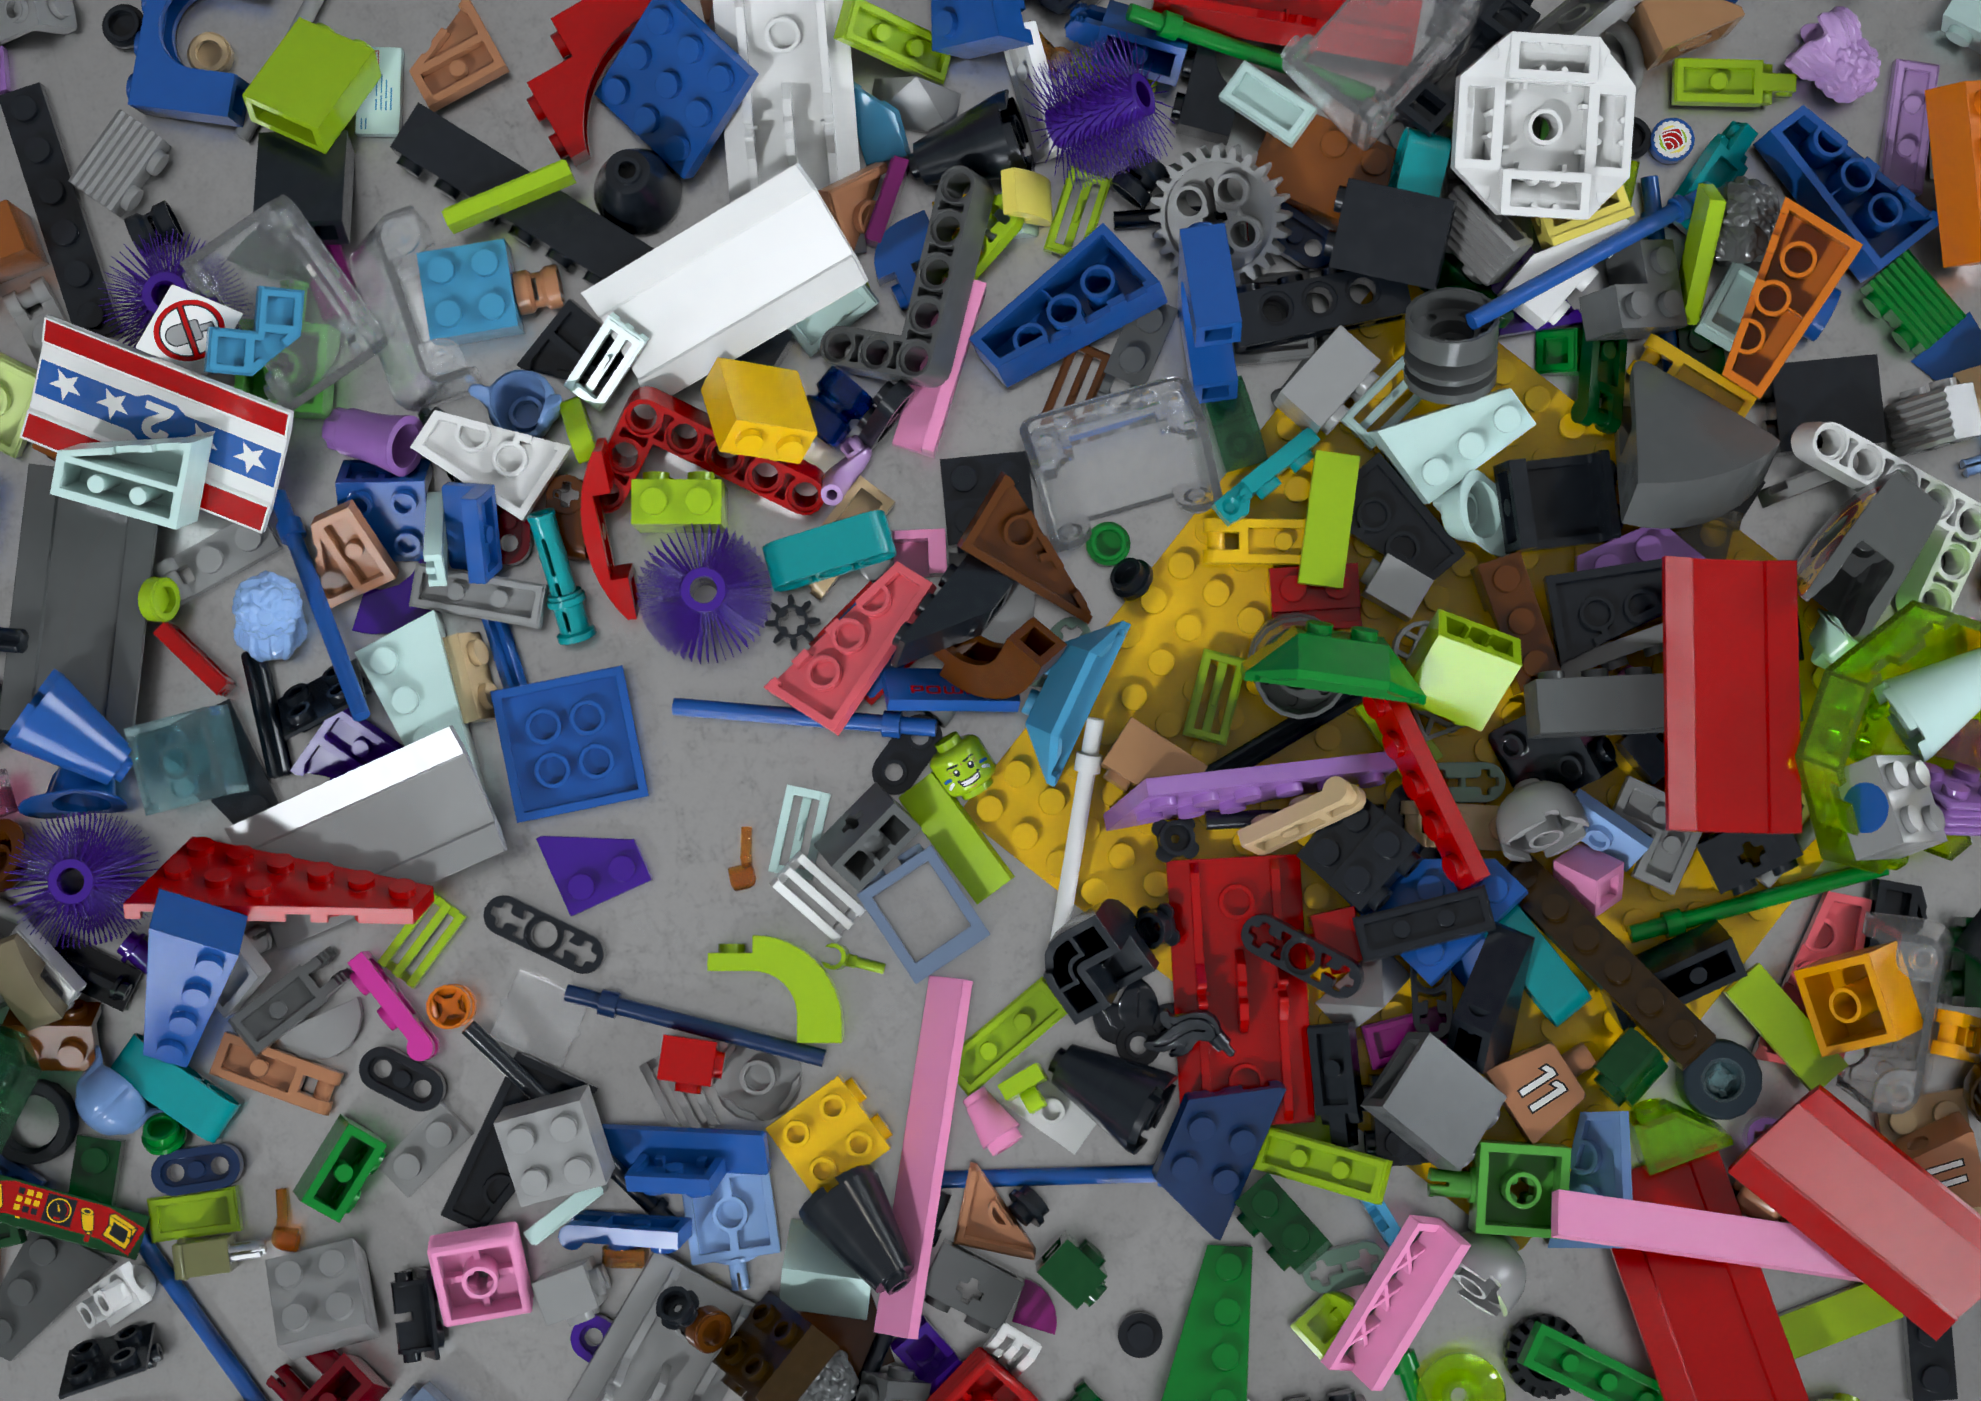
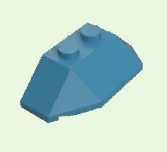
M1121 621L1065 641L1067 646L1057 663L1045 673L1048 676L1041 691L1034 688L1031 689L1021 712L1028 715L1025 727L1046 784L1052 787L1056 786L1131 624Z

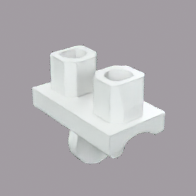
M128 1261L87 1289L91 1297L76 1306L77 1311L89 1329L104 1320L107 1321L111 1328L153 1300L152 1296L156 1290L155 1277L148 1268L142 1265H132Z

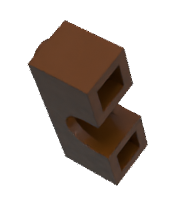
M1518 551L1472 568L1470 571L1484 612H1489L1498 631L1521 639L1522 666L1510 684L1513 696L1523 693V686L1537 679V673L1561 670L1521 552Z

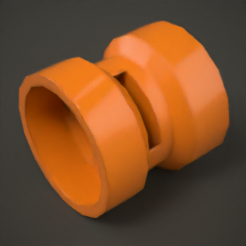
M448 984L436 988L429 995L426 1002V1012L430 1021L442 1029H455L468 1024L474 1018L477 1010V1000L474 993L468 987L461 984Z

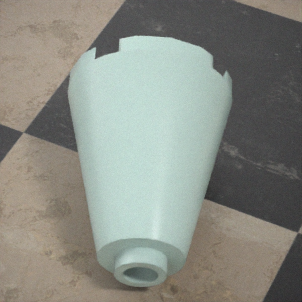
M1981 648L1883 680L1874 685L1873 691L1879 705L1888 701L1891 707L1888 709L1890 716L1887 717L1891 726L1913 755H1919L1923 763L1932 758L1981 710Z

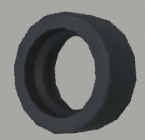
M46 1079L23 1080L4 1088L0 1092V1154L7 1160L21 1165L45 1163L62 1155L74 1142L79 1127L78 1111L71 1094L58 1083ZM37 1095L46 1098L54 1105L58 1113L59 1127L56 1135L48 1144L39 1148H28L20 1145L12 1138L8 1130L7 1117L10 1108L17 1100L25 1096Z

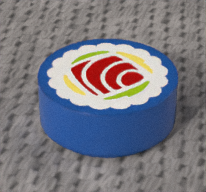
M1666 118L1660 121L1651 131L1649 151L1661 163L1676 164L1681 162L1690 154L1694 146L1695 137L1692 128L1688 123L1679 118Z

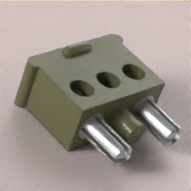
M235 1232L188 1239L181 1237L177 1240V1243L171 1246L175 1280L187 1281L193 1277L229 1273L239 1266V1261L261 1258L262 1254H266L268 1247H262L261 1245H266L267 1242L264 1238L236 1242Z

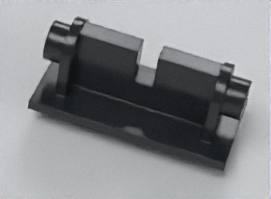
M62 933L57 946L53 948L87 983L86 987L80 992L123 1012L142 971L126 963L124 964L120 960L86 945L85 948L82 942H80V949L76 939L73 949V938H69L68 945L67 935H65L62 949Z
M415 1268L416 1278H413L412 1270L395 1272V1281L390 1282L394 1314L411 1312L412 1320L395 1323L398 1355H403L404 1363L422 1361L421 1352H424L427 1358L440 1360L439 1348L444 1347L443 1326L441 1321H436L434 1303H438V1298L430 1269Z

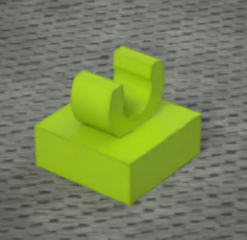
M1040 1063L1032 1064L997 1085L1006 1101L1011 1102L1020 1096L1030 1114H1034L1048 1105L1037 1087L1049 1080Z

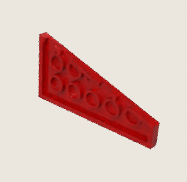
M192 836L123 903L125 919H141L143 912H153L158 890L163 889L248 916L247 921L286 922L287 914L310 915L311 922L328 923L330 917L351 915L355 917L358 923L415 924L434 902V888L431 885L416 883L407 878L397 879L374 874L369 870H353L334 866L329 862H315L295 858L286 853L276 854L256 850L247 845H232L213 841L208 837Z

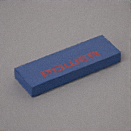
M883 668L881 680L887 711L1018 712L1021 702L1019 694L1005 699H989L975 696L957 688L941 677L939 674L942 669Z

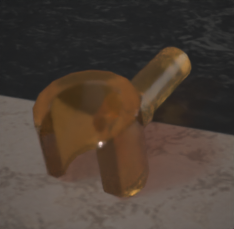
M1039 31L1047 63L1049 64L1050 62L1052 68L1051 56L1053 54L1062 55L1065 61L1066 58L1068 60L1067 53L1072 57L1070 51L1061 46L1054 47Z
M741 827V865L728 867L730 883L735 891L751 888L756 882V874L751 856L752 827Z
M287 1188L275 1189L277 1218L271 1237L272 1244L278 1250L297 1252L301 1241V1229L288 1227Z

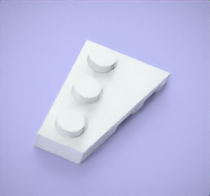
M437 410L433 411L410 448L464 483L494 484L496 504L524 522L572 450L570 445L552 442Z

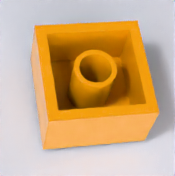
M1897 940L1821 958L1793 971L1821 1057L1899 1041L1925 1028Z

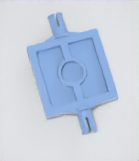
M770 1171L767 1175L726 1173L712 1196L691 1198L686 1194H682L685 1217L692 1218V1236L688 1239L692 1265L712 1262L729 1265L731 1291L740 1290L738 1273L740 1274L742 1290L751 1288L746 1262L760 1255L780 1253L782 1251Z

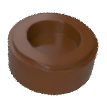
M706 1305L697 1309L698 1316L693 1324L686 1327L685 1335L690 1345L702 1353L709 1354L721 1349L729 1339L732 1322L730 1317L716 1306Z

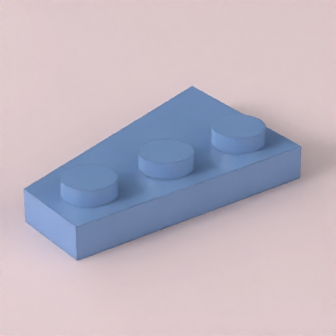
M1629 1111L1580 1112L1571 1149L1569 1191L1633 1200ZM1550 1238L1548 1248H1622Z

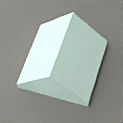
M791 1218L782 1266L779 1298L797 1311L867 1320L871 1287L803 1225L802 1219Z

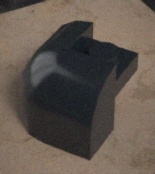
M1108 898L1069 920L1055 932L1045 952L1044 978L1050 990L1075 1025L1110 1007L1120 989L1154 972L1159 965V961L1134 928L1137 923V917L1127 906L1115 899Z

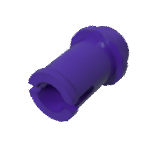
M132 931L122 942L117 953L122 956L121 962L125 964L129 961L147 975L148 941L145 940L147 935L145 933L138 935Z

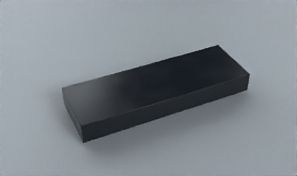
M1485 885L1352 918L1364 963L1496 931Z

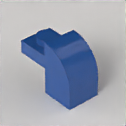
M925 210L890 226L884 232L882 241L877 244L875 250L874 265L878 284L882 286L896 279L898 284L891 286V290L901 311L909 307L916 278L914 271L919 266L930 222Z

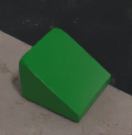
M1565 328L1537 331L1535 371L1545 376H1579L1582 329Z

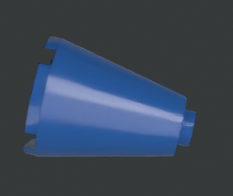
M56 669L49 674L40 686L36 695L26 705L3 740V743L11 749L108 785L112 778L121 782L136 761L128 756L133 747L69 679Z

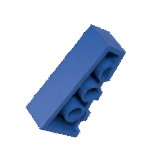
M1802 105L1770 129L1753 146L1800 206L1863 244L1861 250L1849 266L1851 272L1862 283L1939 225L1938 213L1934 209L1932 211L1927 210L1914 199L1916 195L1903 184L1900 186L1896 185L1879 171L1881 167L1868 156L1864 159L1847 145V139L1805 105Z

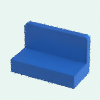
M447 482L441 489L450 566L453 569H467L469 583L486 584L503 569L494 484Z

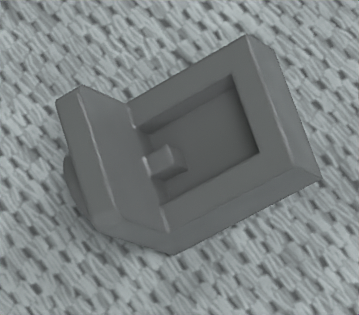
M888 1366L887 1373L862 1371L856 1401H892V1399L926 1401L929 1398L931 1383L914 1378L915 1370L905 1367Z

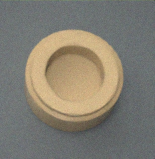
M204 32L194 37L187 49V58L192 68L228 72L234 62V52L229 42L223 36L214 32Z

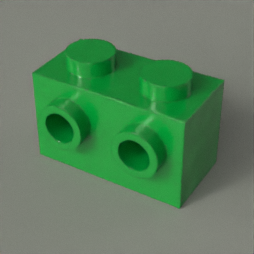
M340 1114L295 1186L294 1194L300 1202L340 1223L345 1213H350L358 1202L361 1195L360 1189L369 1174L375 1173L385 1156L384 1149L387 1144L377 1134Z

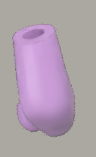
M853 435L841 443L840 449L846 457L822 476L821 498L827 505L834 506L842 501L846 492L860 476L871 458L872 449L864 445L863 441L858 437L859 435Z

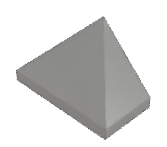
M918 76L874 79L872 96L882 102L886 101L900 111L904 130L929 134L956 118L958 114L960 93Z
M1394 956L1364 963L1361 960L1359 963L1364 971V983L1357 993L1344 999L1335 998L1325 993L1315 1004L1333 1023L1355 1021V1028H1357L1387 1005L1409 980L1410 974ZM1348 972L1335 986L1341 989L1346 984L1353 985L1354 980L1349 977Z

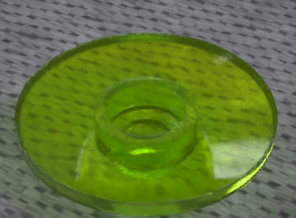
M1465 1352L1450 1353L1431 1363L1422 1374L1416 1393V1401H1452V1391L1460 1387L1466 1393L1463 1401H1506L1505 1386L1498 1371L1480 1356Z

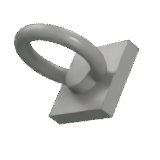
M1565 0L1531 29V33L1601 37L1602 40L1606 36V32L1612 34L1618 39L1624 49L1627 64L1626 74L1636 86L1635 97L1637 96L1644 74L1643 51L1633 29L1620 18L1639 3L1638 0Z

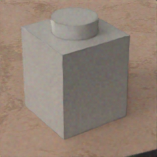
M1387 553L1380 562L1373 558L1360 578V582L1366 585L1361 596L1407 622L1412 619L1434 580Z

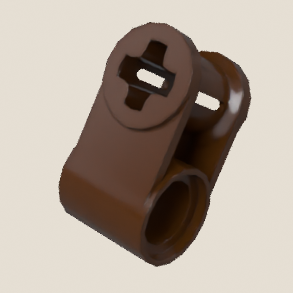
M568 474L560 475L554 478L548 485L545 508L555 509V516L567 551L568 560L587 562L589 558L583 538L580 511L583 480ZM571 485L573 490L579 492L578 500H571L568 506L567 502L561 500V494L569 492Z

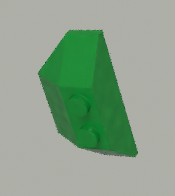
M1307 620L1306 626L1292 625L1241 663L1240 672L1244 681L1284 685L1418 705L1426 704L1427 696L1384 637L1378 636V630L1368 627L1352 626L1351 632L1333 630L1334 625L1331 623Z

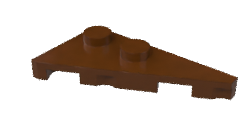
M1001 471L957 543V546L1089 624L1093 616L1090 615L1091 612L1087 607V602L1079 589L1075 587L1049 539L1040 529L1032 511L1026 506L1014 486V481L1010 476Z

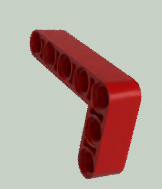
M639 387L632 392L607 441L615 477L614 484L618 487L619 492L600 495L604 513H612L622 506L631 489V479H636L653 444L797 514L811 515L817 512L824 503L821 498L822 476L824 473L816 465L802 460L800 464L745 455H735L731 458L721 457L715 450L717 443L708 413L654 387ZM639 404L650 405L654 408L657 416L652 419L641 418L636 414L634 407ZM679 424L691 425L696 430L697 435L693 438H683L676 433L675 427ZM623 442L630 443L636 448L638 454L632 457L623 456L618 453L615 445ZM760 463H768L773 465L778 472L772 477H764L757 473L755 466ZM807 482L814 485L817 492L812 496H803L794 487L799 483Z

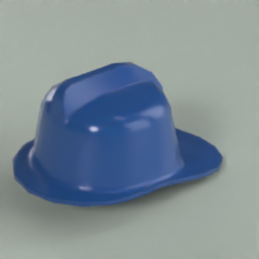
M60 767L52 775L47 792L23 800L18 805L19 813L28 817L51 819L52 817L54 819L57 815L58 818H62V814L66 817L69 813V817L73 816L72 813H75V816H77L78 812L83 815V812L88 814V811L90 813H94V811L96 813H116L124 811L128 805L127 801L116 796V782L114 778L111 779L108 785Z

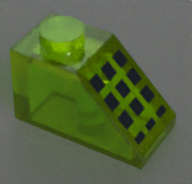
M1666 1099L1643 1100L1633 1107L1634 1110L1629 1111L1630 1139L1638 1162L1649 1175L1734 1145L1732 1136L1719 1123Z

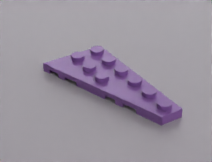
M1376 752L1146 778L1106 811L1103 817L1106 831L1154 823L1162 819H1191L1202 816L1205 812L1220 810V814H1233L1245 810L1246 805L1320 792L1326 780L1333 776L1342 777L1350 782V784H1359L1360 788L1376 787L1386 782L1385 777L1397 770L1398 767L1386 752Z

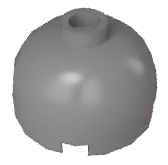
M1536 778L1526 779L1516 784L1514 790L1506 796L1499 806L1496 815L1497 835L1503 854L1509 860L1518 862L1532 861L1530 853L1544 851L1546 858L1562 853L1580 842L1586 836L1584 826L1589 827L1584 808L1574 793L1562 784L1551 781H1539Z
M1472 1230L1460 1234L1471 1244V1247L1453 1274V1277L1464 1288L1457 1291V1293L1476 1308L1489 1315L1497 1317L1502 1311L1503 1316H1507L1518 1303L1525 1289L1527 1272L1524 1261L1517 1252L1519 1245L1508 1235L1478 1234Z

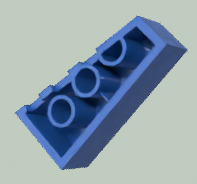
M931 0L932 51L963 59H972L1034 45L1031 30L1024 27L1021 12L1026 10L1024 0Z
M1102 223L974 333L969 340L979 358L1008 388L1168 303L1160 281Z
M163 889L158 890L148 936L144 1056L187 1068L239 957L248 916Z

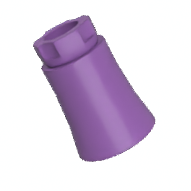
M337 407L332 409L329 417L324 420L322 438L325 439L327 448L338 451L341 455L376 465L399 477L410 474L422 458L421 454L410 448L423 428L422 422L413 415H388L357 408L345 409Z

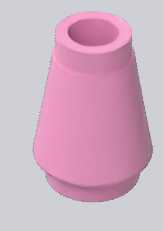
M985 1087L975 1091L963 1100L983 1150L988 1148L993 1157L1004 1152L1022 1139L1023 1136L1017 1129L1020 1124L988 1093Z

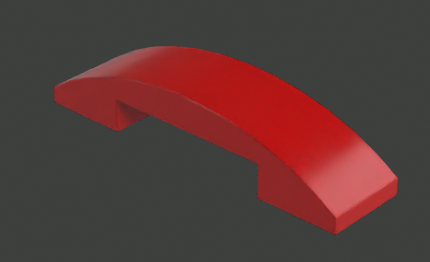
M606 437L598 438L587 464L581 491L580 511L583 538L593 571L604 592L627 620L637 619L640 610L639 606H641L638 605L641 603L636 602L640 601V597L637 596L639 594H636L639 591L633 563L615 565L600 495L611 493L615 477Z

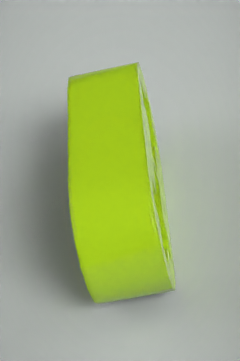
M576 396L560 403V411L571 447L578 463L581 464L589 461L596 438L584 403L580 397Z

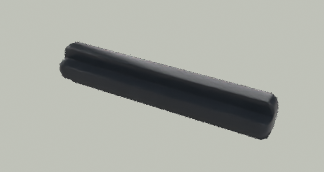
M245 651L242 653L241 659L266 772L269 778L285 777L292 774L290 771L292 764L287 742L283 735L280 711L269 661H256Z

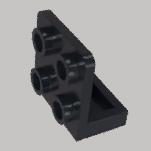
M1526 714L1495 729L1488 736V741L1513 789L1516 784L1523 780L1536 778L1539 781H1551L1562 784L1573 792L1602 778L1618 767L1615 760V748L1605 735L1528 739Z

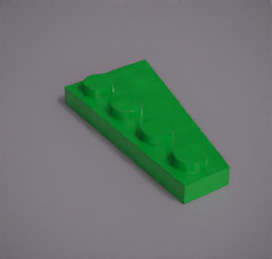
M1207 1245L1161 1401H1247L1253 1247Z

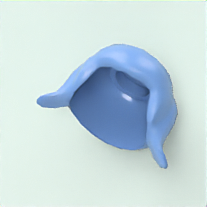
M513 370L500 376L490 387L472 384L468 388L470 395L482 402L488 409L492 425L499 428L542 438L560 415L561 395L555 394L554 389L545 377L533 371Z
M96 1045L95 1060L81 1075L76 1085L75 1105L82 1120L90 1128L104 1135H128L138 1130L154 1114L164 1113L159 1108L148 1107L144 1098L131 1083L113 1069L105 1066L101 1049Z

